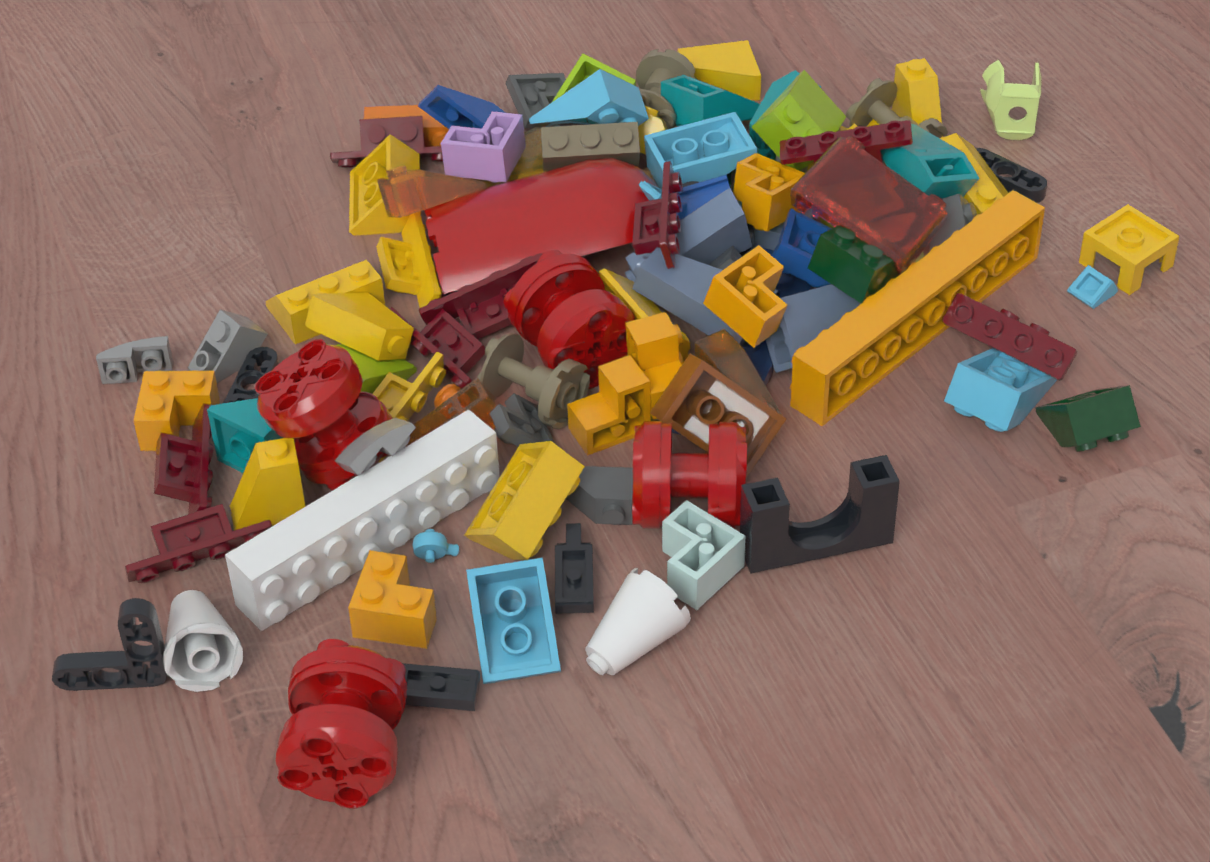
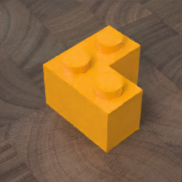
M755 153L737 162L733 194L738 201L742 202V210L745 213L747 223L757 230L769 231L785 222L791 208L798 213L805 210L810 175Z
M758 245L713 277L703 304L755 348L777 331L788 306L774 293L784 266Z
M666 312L625 323L628 355L632 356L650 380V411L684 363L679 351V345L683 344L681 330L678 324H672ZM650 414L653 420L657 419L655 416Z
M631 355L598 366L599 392L567 404L568 429L587 456L633 439L635 425H641L644 421H651L650 380Z
M144 371L133 420L140 451H156L157 440L161 432L179 437L180 426L193 425L203 403L210 406L220 404L214 371Z
M370 550L348 606L352 637L427 649L437 621L434 590L410 586L407 556Z

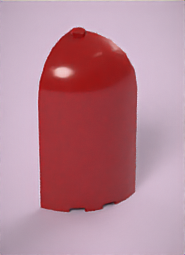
M615 158L591 159L426 204L424 211L427 217L428 236L430 241L433 240L434 246H438L439 252L433 254L443 295L452 294L465 285L473 284L489 277L495 271L504 270L519 263L526 257L535 256L539 253L544 254L549 250H559L562 254H576L582 257L633 243L635 203L649 201L639 187V183L646 181L658 187L656 182L636 165Z

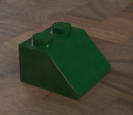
M840 225L820 235L807 268L861 304L869 295H874L882 289L889 280L899 276L894 260L884 255L878 247L869 245L855 236L852 230Z
M1130 385L1095 389L1035 407L1037 415L1061 447L1075 446L1076 452L1095 448L1098 446L1096 440L1106 437L1108 442L1128 438L1129 430L1141 427Z

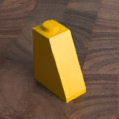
M748 40L677 49L678 53L684 55L693 64L695 79L697 78L699 81L749 100H760L761 73Z
M913 59L896 64L894 82L898 89L892 104V110L899 117L909 116L918 125L931 118L937 119L942 123L938 77L926 59Z
M369 292L312 294L305 326L378 361L406 359L414 330L411 325Z
M281 438L255 444L230 504L234 531L266 520H271L272 526L305 507L293 438Z

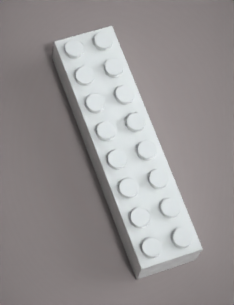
M467 410L406 446L401 451L396 452L393 456L386 458L225 554L235 605L260 631H263L363 569L370 550L389 553L395 548L404 545L417 534L433 527L448 515L462 509L477 497L491 491L500 478L496 432L473 412Z

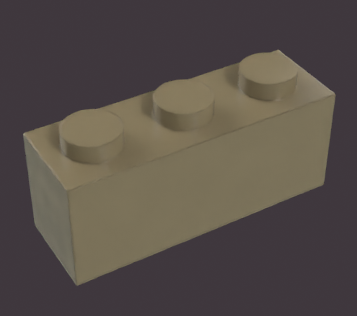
M638 122L541 127L543 171H549L585 160L615 158L639 166Z

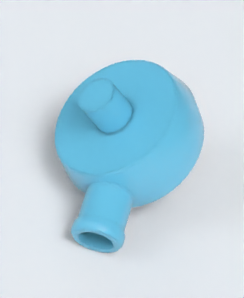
M427 529L426 532L417 534L412 544L414 554L421 559H425L428 563L442 558L445 554L456 557L459 553L458 544L447 543L446 537L441 533L435 532L434 529Z

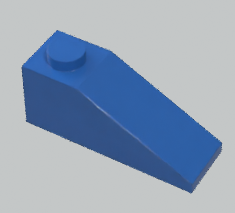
M437 85L418 105L419 108L448 129L451 126L482 129L491 112L506 113L492 102Z

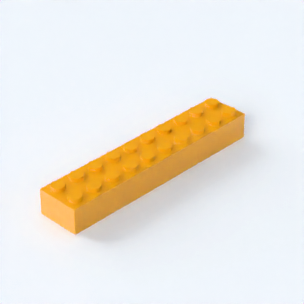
M1012 190L1002 199H997L982 214L976 215L962 229L953 232L950 238L942 244L933 247L918 262H913L898 277L889 280L874 295H869L854 310L845 313L830 328L822 330L806 346L798 348L792 357L790 406L820 426L825 425L949 328V326L942 322V319L957 293H961L981 303L1038 258L1045 207Z

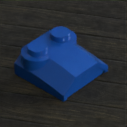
M791 208L772 257L784 266L783 273L794 275L806 281L812 287L820 288L831 285L807 268L820 235L832 228Z

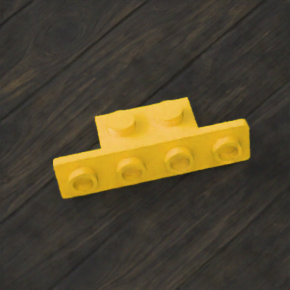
M412 210L401 232L403 241L380 237L376 248L386 289L398 293L404 292L417 295L419 307L421 308L434 299H441L442 289L438 284L436 266L433 265L431 246L428 244L425 234V224L422 223L420 211Z
M436 352L413 383L389 372L372 394L386 406L393 419L398 418L409 422L414 412L418 413L422 410L432 388H438L444 380L446 370L443 368L444 355ZM385 457L381 458L378 463L383 461Z

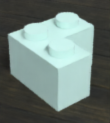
M686 500L662 521V551L672 557L667 561V585L678 595V599L698 610L745 566L746 536Z

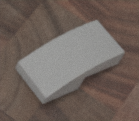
M168 336L128 342L107 349L96 356L102 384L137 382L138 372L170 371L173 367Z
M398 418L385 421L354 440L335 459V462L344 470L360 475L375 463L376 454L379 451L391 456L401 451L410 440L409 435L416 427L411 422Z

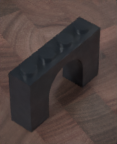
M882 455L851 462L848 493L844 501L832 513L811 522L789 521L790 503L778 477L741 485L740 533L746 536L745 562L750 574L893 543L900 481L888 456Z

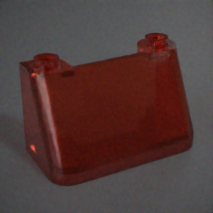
M840 137L791 189V205L803 214L807 210L812 209V216L817 220L821 217L834 227L840 225L852 230L855 236L869 245L878 247L884 255L894 260L897 272L900 275L916 261L947 221L948 213L945 210L947 205L934 194L928 196L864 150L865 146L855 137Z

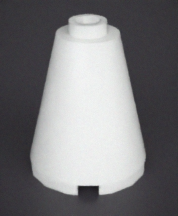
M634 568L627 575L585 648L588 655L586 658L588 665L600 675L605 673L615 675L684 629L691 620L689 610L686 606L681 610L674 602L678 595L663 580L647 570H644L639 575L638 568Z
M188 590L178 594L173 599L166 633L165 651L163 653L165 672L182 689L199 692L220 687L219 682L229 675L230 679H232L243 662V648L238 636L204 593L197 590Z

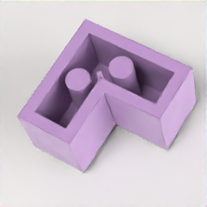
M491 112L482 129L451 126L441 142L445 176H453L460 179L488 180L494 183L507 182L526 148L523 116L521 114Z

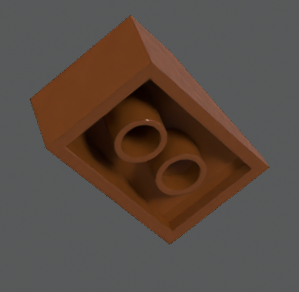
M691 353L650 411V414L663 423H672V429L707 453L709 447V424L737 422L741 427H746V478L786 421L784 416Z

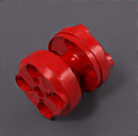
M559 250L545 252L540 256L537 263L521 276L515 287L508 291L504 297L503 304L508 311V317L512 326L522 338L538 348V353L544 366L554 370L561 362L567 359H572L586 365L588 369L584 373L590 375L588 389L599 386L598 366L628 355L625 323L636 319L620 298L605 290L599 273L585 258L579 255L562 254Z
M315 339L305 344L298 352L284 359L272 371L264 374L256 382L254 388L259 395L257 400L258 412L268 426L279 436L294 439L298 465L305 477L311 482L326 484L330 490H334L358 476L344 470L335 462V459L363 433L385 421L393 419L386 406L375 395L368 392H360L363 384L362 375L349 352L340 346L327 345L323 339ZM379 451L376 454V461L371 467L388 454Z
M644 421L641 425H635L633 440L632 524L640 525L643 529H660L662 521L671 514V497L708 498V514L734 529L740 526L741 485L746 484L747 474L746 427H741L737 422L709 424L708 453H672V423Z
M339 639L321 641L316 651L308 653L298 660L291 671L288 686V705L292 716L283 727L276 751V765L279 770L278 782L288 789L301 791L319 800L335 802L337 805L349 809L363 807L367 804L369 797L386 789L394 780L397 769L398 744L393 729L400 722L405 709L407 696L405 666L396 659L385 658L375 651L349 645L347 642Z

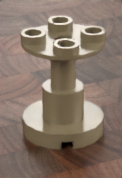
M659 49L648 52L642 58L636 70V81L640 88L644 105L658 110L657 117L664 119L667 129H671L676 126V114L672 105L661 96V81L681 75L695 79V68L684 55L675 50L666 49L665 52H658Z
M880 78L873 80L867 87V93L859 102L852 104L846 112V117L850 120V127L854 123L857 126H867L873 119L879 125L890 121L910 120L911 124H916L938 138L948 134L946 127L937 119L931 118L918 125L909 116L899 117L891 110L890 107L896 98L898 88L896 83L890 80L882 81Z
M511 332L500 339L494 337L488 342L485 348L487 358L482 371L475 381L476 389L482 391L485 396L490 398L502 395L512 382L525 387L527 397L539 402L538 417L540 421L554 429H561L568 425L567 404L587 396L590 375L584 373L588 369L586 365L572 359L561 362L554 370L541 364L535 368L523 364L524 341L519 334Z

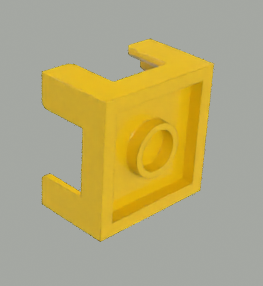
M1127 204L1084 232L1079 263L1085 267L1089 265L1093 268L1096 252L1120 266L1117 287L1131 295L1141 287L1145 267L1157 259L1161 263L1160 271L1165 272L1173 267L1179 235Z

